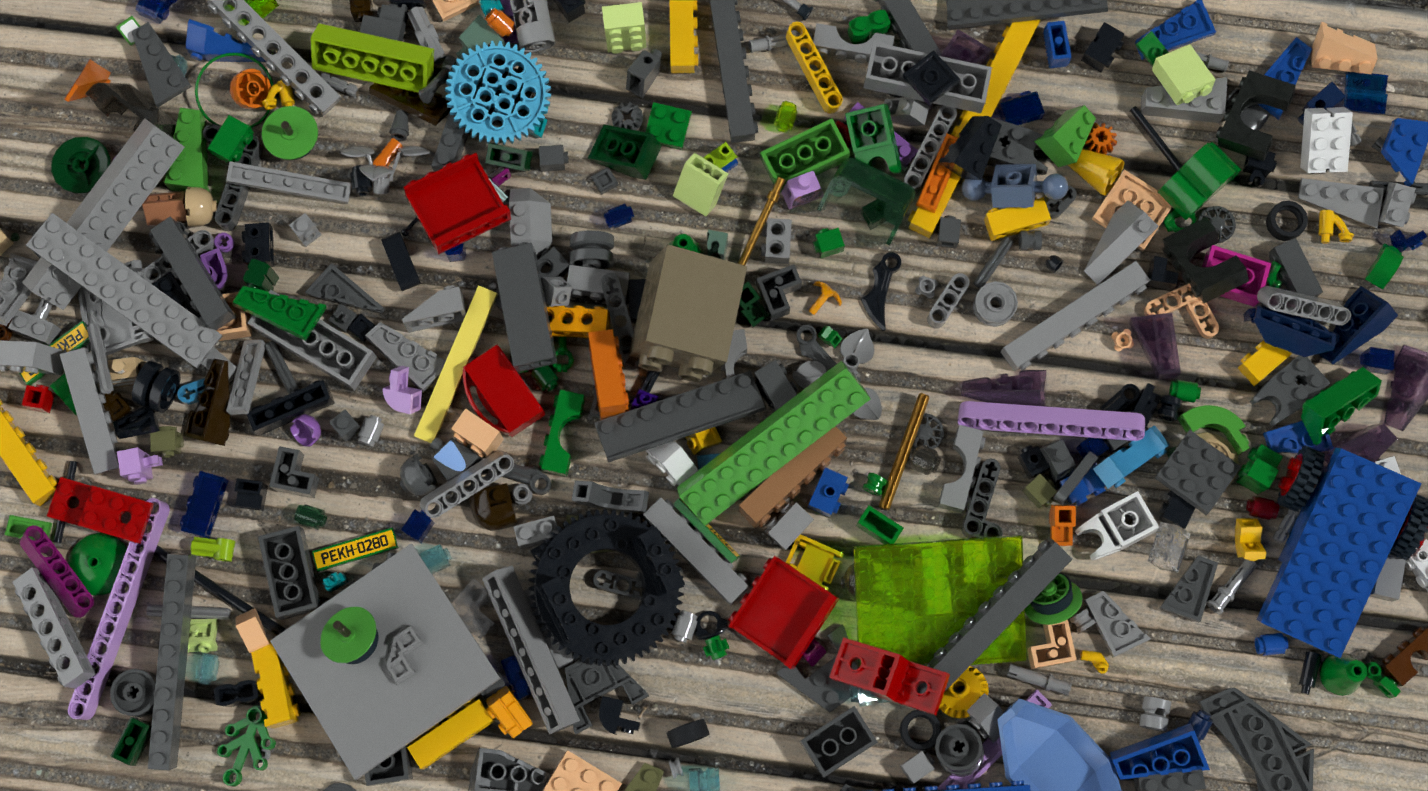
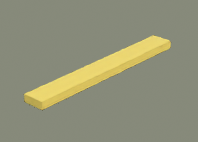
M478 285L416 429L415 437L429 443L437 438L462 380L463 367L471 359L498 293Z

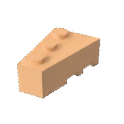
M1321 22L1310 53L1312 68L1372 74L1378 60L1375 44L1355 35H1347L1343 33V30L1339 28L1337 30L1328 27L1327 23Z

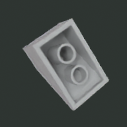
M453 285L444 287V290L438 291L406 315L402 321L408 332L411 333L463 322L467 309L460 287Z

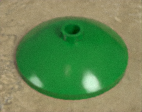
M104 533L91 534L81 539L73 547L68 558V564L91 595H106L112 591L127 547L115 536ZM97 559V564L93 566L92 561Z

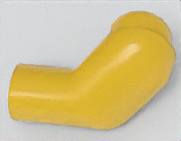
M1081 650L1080 660L1092 662L1095 669L1101 674H1105L1108 671L1109 664L1102 653Z

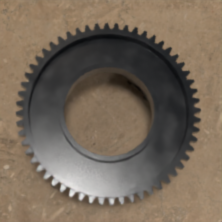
M597 509L594 511L593 516L590 511H587L586 518L581 513L578 514V521L571 517V525L564 521V529L560 526L556 527L558 534L550 532L549 535L552 540L544 539L547 546H539L542 554H535L539 561H533L532 565L536 569L529 571L534 577L528 579L529 582L533 583V586L528 587V590L533 591L534 594L528 596V599L535 601L530 605L531 608L537 609L532 615L540 617L536 624L543 623L540 631H548L545 638L553 637L552 645L559 643L557 650L560 651L566 648L564 654L566 656L573 652L572 659L574 660L580 655V662L582 663L588 658L589 665H592L596 660L597 666H601L604 660L605 665L610 666L612 660L614 666L619 664V659L623 664L627 663V657L631 661H635V654L642 658V651L647 654L650 653L649 646L657 648L655 641L661 643L663 642L661 635H669L666 628L673 629L674 626L670 621H677L674 613H680L676 606L683 603L678 600V597L684 596V593L679 592V588L684 587L685 582L679 572L682 568L676 566L679 559H673L676 552L669 551L672 545L665 544L667 538H662L661 531L657 527L654 528V525L647 527V520L640 523L639 516L633 520L632 513L624 517V511H620L616 515V510L613 509L609 515L607 509H604L602 515H600ZM598 550H612L625 555L637 567L642 579V596L638 607L630 617L614 625H600L586 619L576 609L570 594V579L574 568L583 557Z

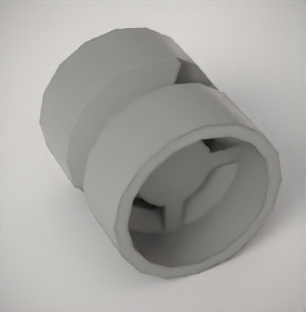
M1144 696L1142 709L1145 712L1140 716L1139 726L1167 732L1169 720L1166 718V715L1170 714L1171 701Z

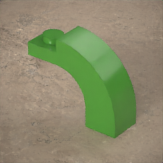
M1212 405L1199 406L1183 413L1177 418L1186 433L1189 430L1196 432L1202 428L1219 430L1237 452V456L1250 448L1247 437L1240 433V430L1246 427L1237 415L1225 408Z

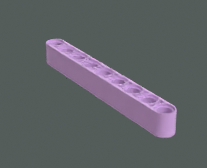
M965 401L959 406L958 425L978 430L1139 441L1145 436V417L1140 413Z

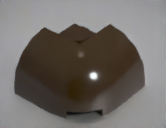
M507 483L489 488L485 487L469 497L473 517L482 528L497 531L518 525Z

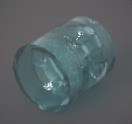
M719 767L707 768L706 771H702L701 768L689 769L690 791H720Z

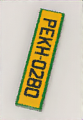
M81 321L48 346L67 352L83 348L90 343L86 322ZM25 371L20 373L26 385L29 386L46 375Z
M678 498L673 503L730 563L736 562L741 557L709 524L703 525L681 498Z
M389 528L312 551L317 572H321L395 550L399 547L394 528Z

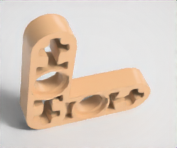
M1190 284L1181 286L1151 300L1144 308L1145 316L1150 320H1156L1185 306L1202 337L1206 339L1213 338L1219 331L1218 322L1207 302L1203 303L1200 297L1196 298L1194 294L1192 297L1188 295L1183 299L1181 298L1187 292V289L1192 291ZM1174 297L1177 300V305L1174 307L1169 306L1167 298ZM1162 304L1163 307L1160 308L1156 313L1150 312L1152 306L1153 308H1156ZM1196 306H1201L1204 309L1203 316L1195 314L1194 308ZM1206 317L1209 318V319H1207L1206 321H1203L1202 323H1200V321L1203 320V319H1205ZM1212 326L1213 330L1211 332L1205 331V328Z

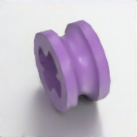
M219 233L214 240L215 246L225 253L230 252L235 245L234 239L228 233ZM222 239L228 240L227 246L221 245Z

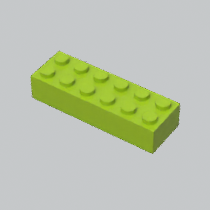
M320 23L311 36V57L314 70L418 93L419 90L425 88L434 79L433 48Z

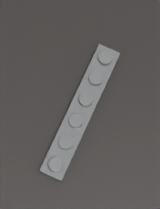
M229 162L226 183L348 204L351 183L236 162Z

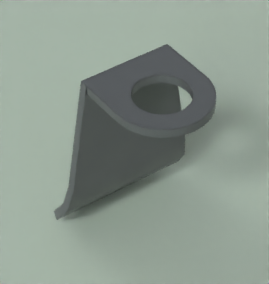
M1236 88L1227 98L1225 112L1232 109L1231 98L1235 93L1238 94L1240 89ZM1256 104L1246 108L1241 114V119L1248 127L1259 131L1268 120L1270 113Z

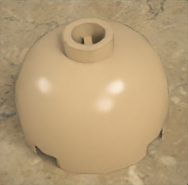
M187 187L185 209H187L189 215L186 216L188 227H200L210 223L218 207L217 200L213 201L212 194L206 189Z

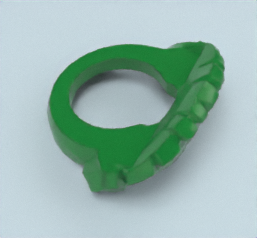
M1175 209L1170 211L1164 220L1168 232H1177L1183 229L1175 224V219L1181 216ZM1195 213L1189 217L1192 220L1191 224L1197 222L1194 216Z

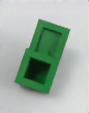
M1384 243L1379 250L1377 259L1368 269L1365 280L1384 289L1399 268L1404 258L1402 253L1396 247Z

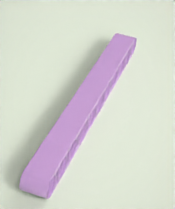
M156 498L147 500V502L153 503L154 506L140 544L132 541L129 542L87 655L94 672L97 665L99 670L95 673L96 675L74 690L68 706V714L73 719L89 720L96 712L169 515V505L164 501ZM158 505V511L154 513V508ZM151 524V530L147 533V528ZM141 545H144V549L140 553V547ZM136 564V570L132 573V568ZM129 584V590L125 593V587ZM121 604V611L118 613L117 608ZM114 625V630L110 633V627ZM106 644V651L105 653H103L102 649L103 646ZM91 686V692L88 694L87 689ZM81 706H83V708H84L82 714H80V708H81Z

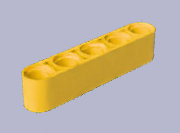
M793 22L786 32V40L822 109L828 114H833L838 111L842 104V95L806 27L801 22ZM791 31H798L800 36H794ZM800 48L808 49L809 53H803ZM810 65L817 66L818 71L811 70ZM819 82L826 83L828 88L820 87ZM829 99L835 100V102H836L837 105H835V106L830 105V104L828 103V100H829Z

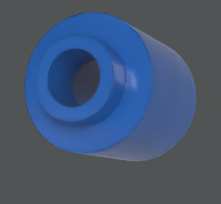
M1282 633L1260 635V637L1255 638L1256 652L1263 656L1284 654L1286 649H1288V639Z

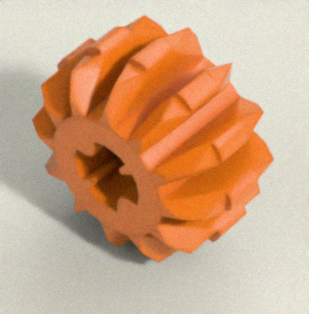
M1096 122L1088 135L1084 147H1089V151L1100 152L1106 155L1107 152L1111 153L1113 151V146H1116L1117 140L1115 138L1117 134L1111 133L1112 126L1107 129L1105 128V122L1102 123L1101 127Z

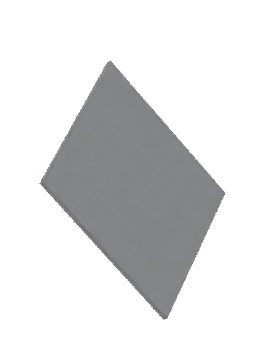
M412 543L270 640L355 780H358L501 679ZM348 607H361L369 611L375 619L379 635L378 644L373 654L358 664L333 662L324 655L321 649L320 640L324 626L334 614ZM412 625L424 644L406 655L416 674L400 685H397L386 668V662L390 655L393 637Z

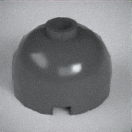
M418 454L407 459L401 466V481L399 483L405 492L409 490L413 495L425 496L438 488L435 485L438 482L428 464H422L419 461L422 457Z

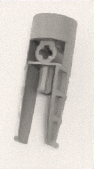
M510 0L519 49L525 48L524 52H537L554 46L556 42L547 0Z

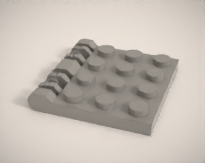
M141 260L124 263V265L142 278L144 277L141 271ZM80 287L78 298L82 321L86 322L87 326L91 323L99 324L106 355L154 340L151 335L84 287ZM88 343L86 345V348L89 352L92 351L91 344Z

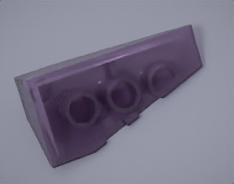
M1403 344L1394 362V381H1391V398L1387 403L1384 420L1385 425L1400 431L1405 430L1428 399V352Z
M1046 370L1019 371V375L1009 377L1006 373L992 380L984 377L963 381L961 396L988 403L1046 407L1047 372Z

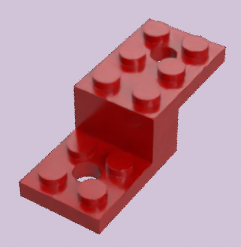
M60 477L47 517L140 544L154 504L97 486H90ZM77 497L79 505L72 509L69 504L70 500ZM125 512L131 514V520L128 523H123L121 520V516Z
M843 637L829 678L870 691L879 698L936 716L950 674L910 662L900 654ZM856 659H860L861 666L858 669H853L852 663ZM926 683L927 690L922 694L918 693V686Z

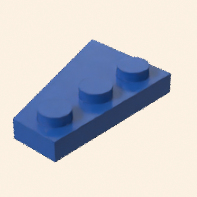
M1302 420L1263 433L1267 447L1276 453H1298L1305 445L1324 454H1333L1334 452L1330 436L1327 433L1321 437V443L1317 446L1314 445Z

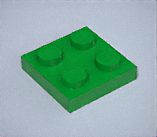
M653 102L646 133L653 134L662 146L683 150L692 111Z

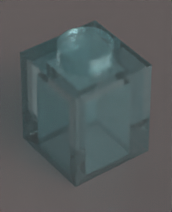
M440 544L419 554L432 574L451 566L449 562L452 559L448 548L444 549Z

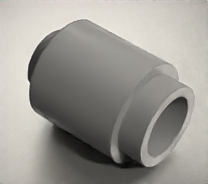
M370 415L369 418L365 417L358 434V442L374 447L384 427V424L381 423L382 419Z
M681 610L672 631V635H675L674 640L686 643L687 640H692L698 622L696 621L697 615Z

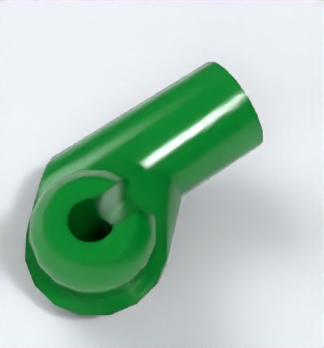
M1275 261L1271 263L1266 284L1267 286L1280 289L1282 281L1278 280L1277 273L1281 265Z

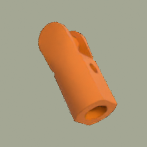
M392 138L373 161V165L389 166L391 161L397 156L398 148L403 147V145Z

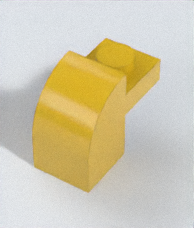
M1236 518V553L1238 557H1243L1249 561L1266 559V550L1261 544L1262 526L1257 518Z

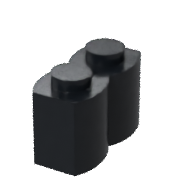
M253 680L241 681L236 685L224 684L214 689L216 705L224 707H234L242 702L255 703L264 698L258 690L257 681Z

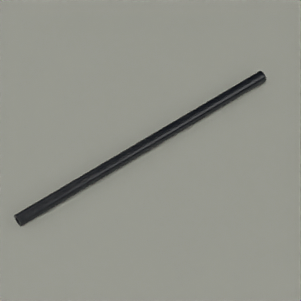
M157 545L154 556L167 564V554L171 553ZM195 570L194 582L241 613L254 609ZM257 610L264 628L275 635H279L286 630V628Z

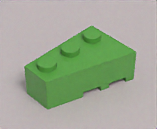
M1085 105L1067 110L1054 122L1051 128L1047 129L1034 142L1058 168L1076 163L1096 117Z

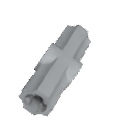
M423 7L412 8L407 15L414 27V33L420 46L433 48L434 65L442 64L446 55L439 43V37L433 24H430Z

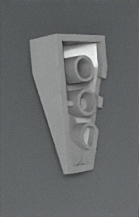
M1128 200L1113 214L1084 272L1099 285L1159 226L1143 210Z

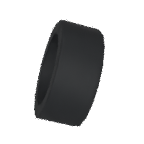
M1282 201L1276 204L1266 218L1267 230L1273 237L1282 241H1290L1300 236L1308 223L1307 213L1304 208L1293 201ZM1282 210L1292 212L1298 219V227L1292 232L1279 228L1275 220L1278 212Z
M914 710L904 716L900 723L899 731L901 739L908 747L921 751L929 749L936 744V739L941 733V726L935 715ZM918 717L929 720L933 728L930 739L922 743L915 742L908 734L909 723Z
M705 719L684 724L667 732L671 748H677L710 735Z

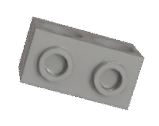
M767 219V225H764L762 237H766V244H762L761 256H765V263L789 264L792 220ZM779 228L782 233L775 235L772 233V229ZM773 247H777L781 252L773 254L770 250Z

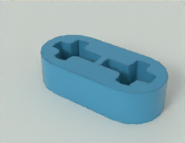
M205 378L181 386L177 392L179 400L187 405L199 402L196 400L198 393L204 391L202 389L205 388ZM187 390L193 393L190 395V399L183 397L186 395Z

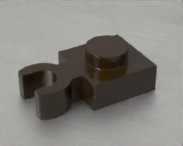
M113 389L110 394H104L106 403H103L105 411H109L111 419L116 421L132 409L120 393L113 395Z

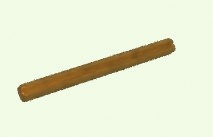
M919 393L879 503V507L889 510L929 401V396Z

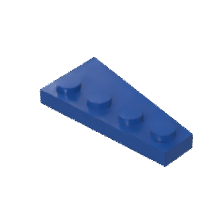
M1196 0L1192 5L1185 7L1178 14L1167 19L1163 24L1150 30L1167 51L1213 36L1216 33L1202 0ZM1144 34L1143 36H1141L1140 38H1138V39L1135 41V44H1136L1138 41H1140L1146 34ZM1138 50L1141 59H1146L1143 56V54Z
M1296 37L1264 75L1296 85L1312 48ZM1258 104L1278 120L1283 113L1281 109Z

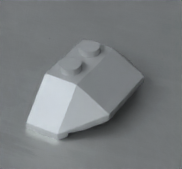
M531 188L510 189L511 247H515L522 242L532 243L538 260L540 255L553 243L551 203Z

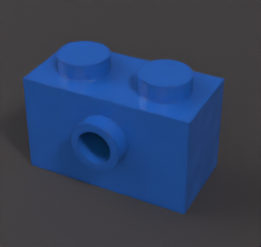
M825 467L807 508L829 518L832 513L837 514L841 505L838 502L840 494L845 496L849 484L846 483L848 477Z

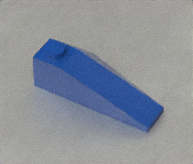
M189 19L186 49L191 58L197 61H202V59L210 61L225 53H242L255 58L259 62H266L262 57H257L252 52V47L247 42L240 44L232 35L226 33L222 36L215 32L213 27ZM226 56L214 62L254 61L242 56Z

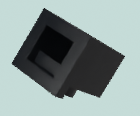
M1032 445L1023 448L1021 450L1022 454L1018 456V460L1028 479L1050 468L1039 446L1033 448ZM1031 456L1036 457V463L1031 461Z

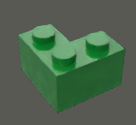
M1263 444L1256 448H1251L1247 455L1248 462L1245 465L1243 464L1237 472L1239 478L1236 482L1257 495L1270 488L1279 472L1277 467L1283 456Z

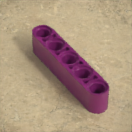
M35 525L29 526L20 539L22 549L70 614L76 618L84 617L94 604L92 595L43 529ZM53 569L58 570L60 574L55 573ZM66 586H69L73 591L68 590Z

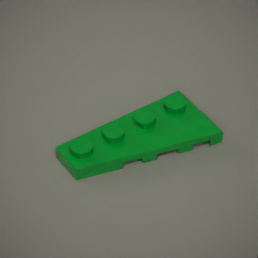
M247 286L241 288L232 302L233 306L305 341L326 310L325 304L309 303L308 300H296L282 294L280 296L270 294L269 291Z

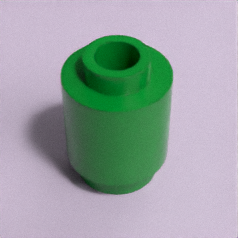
M1182 380L1171 382L1170 396L1191 403L1200 398L1201 387H1198V383Z

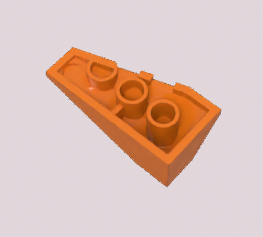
M89 60L64 100L70 102L97 95L101 89L105 91L111 82L108 79L111 72L94 61Z

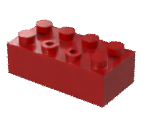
M498 344L463 367V383L469 403L480 419L500 431V433L512 438L546 415ZM472 386L476 387L481 403L498 420V424L490 422L479 411L470 392Z

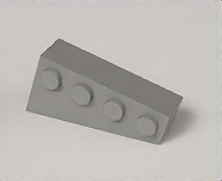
M1227 77L1217 78L1212 91L1208 95L1199 96L1189 103H1182L1180 105L1175 104L1163 85L1147 87L1141 96L1140 112L1148 116L1219 123L1225 116Z

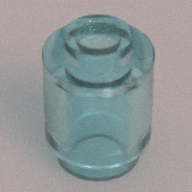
M202 653L201 658H198L195 679H199V684L211 685L212 681L216 682L220 661H218L219 656Z

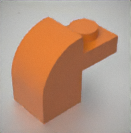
M1051 505L1049 512L1050 538L1059 546H1073V527H1076V506Z

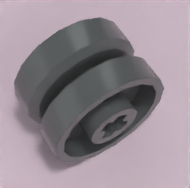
M587 230L570 235V248L574 250L570 252V265L598 269L613 267L614 253L610 251L614 248V236L603 231Z
M139 669L126 670L118 675L112 683L110 690L111 702L115 709L124 715L139 718L152 715L156 675Z
M963 724L950 725L942 730L936 739L935 750L937 758L946 772L953 776L965 777L979 770L984 760V749L980 736L973 728ZM958 749H963V752L958 753Z

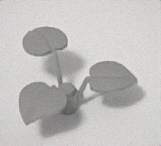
M353 146L339 151V154L348 157L364 156L368 159L369 165H361L359 169L373 181V192L376 194L389 193V181H393V175L401 156L425 154L434 156V153L426 148L404 146L398 148L399 152L392 167L373 165L370 154H374V150L369 147Z
M868 329L858 330L850 334L842 341L840 346V352L844 356L843 363L856 379L859 364L869 362L874 355V345ZM807 361L792 374V377L799 387L805 389L826 373V368L818 361ZM865 387L864 389L871 399L852 414L860 419L878 420L882 413L880 399L874 390Z

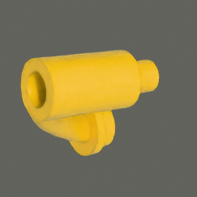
M282 80L274 84L270 88L266 99L262 101L264 108L272 110L277 107V99L274 97L278 92L281 106H293L295 100L292 86L285 85Z
M1321 210L1319 212L1318 235L1321 236V243H1330L1334 224L1341 231L1338 234L1339 241L1344 243L1352 242L1354 234L1349 232L1344 221L1334 214V211Z

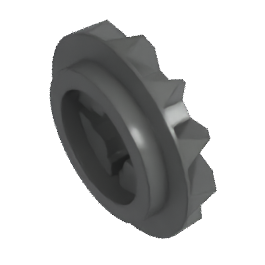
M629 101L628 103L621 102L619 106L614 108L612 123L615 127L637 130L642 125L643 113L638 105L632 104ZM622 113L626 115L631 113L632 120H624Z

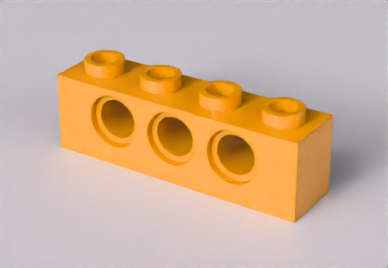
M580 305L573 306V308L565 306L547 307L548 316L553 317L550 321L552 336L588 338V332L609 330L610 314L608 309L596 306L593 309ZM566 318H573L570 323H563ZM587 318L593 319L590 324H583Z

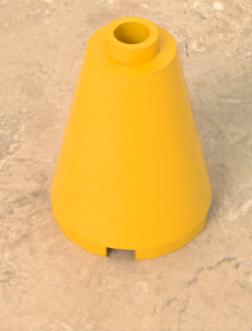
M1082 149L1077 162L1068 166L1100 194L1106 196L1114 186L1113 182L1115 179L1120 177L1125 162L1121 158Z

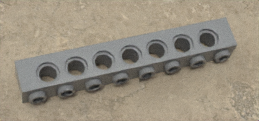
M207 0L208 8L214 14L218 13L223 18V23L229 29L233 28L237 32V37L243 43L247 42L252 47V52L257 57H262L266 61L267 67L273 72L276 71L281 76L280 79L285 85H291L295 89L294 93L302 101L305 99L310 104L309 108L316 115L319 113L323 117L340 102V95L244 0ZM232 5L235 9L226 11L224 6ZM246 19L249 21V24L243 26L238 21ZM260 33L263 35V39L256 40L253 38V35ZM273 47L278 50V53L274 55L269 54L267 50ZM284 62H290L292 64V67L290 69H285L282 67L281 64ZM298 76H303L307 79V81L305 83H299L297 82L296 78ZM317 90L321 93V96L315 98L310 92Z

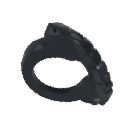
M714 611L703 612L696 620L698 622L695 637L699 640H706L718 636L728 628V622ZM712 615L717 619L716 630L707 632L701 627L700 622L704 616Z

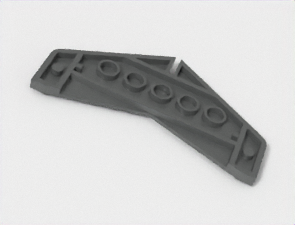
M1228 688L1198 701L1201 710L1211 715L1210 719L1213 720L1214 726L1255 772L1258 791H1313L1314 749H1310L1297 756L1295 755V752L1312 745L1237 688Z

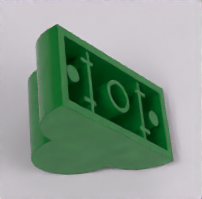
M1208 142L1160 188L1158 193L1187 220L1237 176L1242 169L1214 142Z

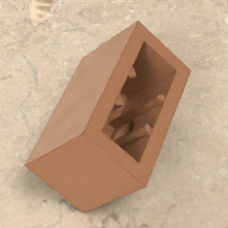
M186 191L150 194L142 204L147 225L157 226L170 216L182 224L187 222L186 216L189 215L187 209H185Z

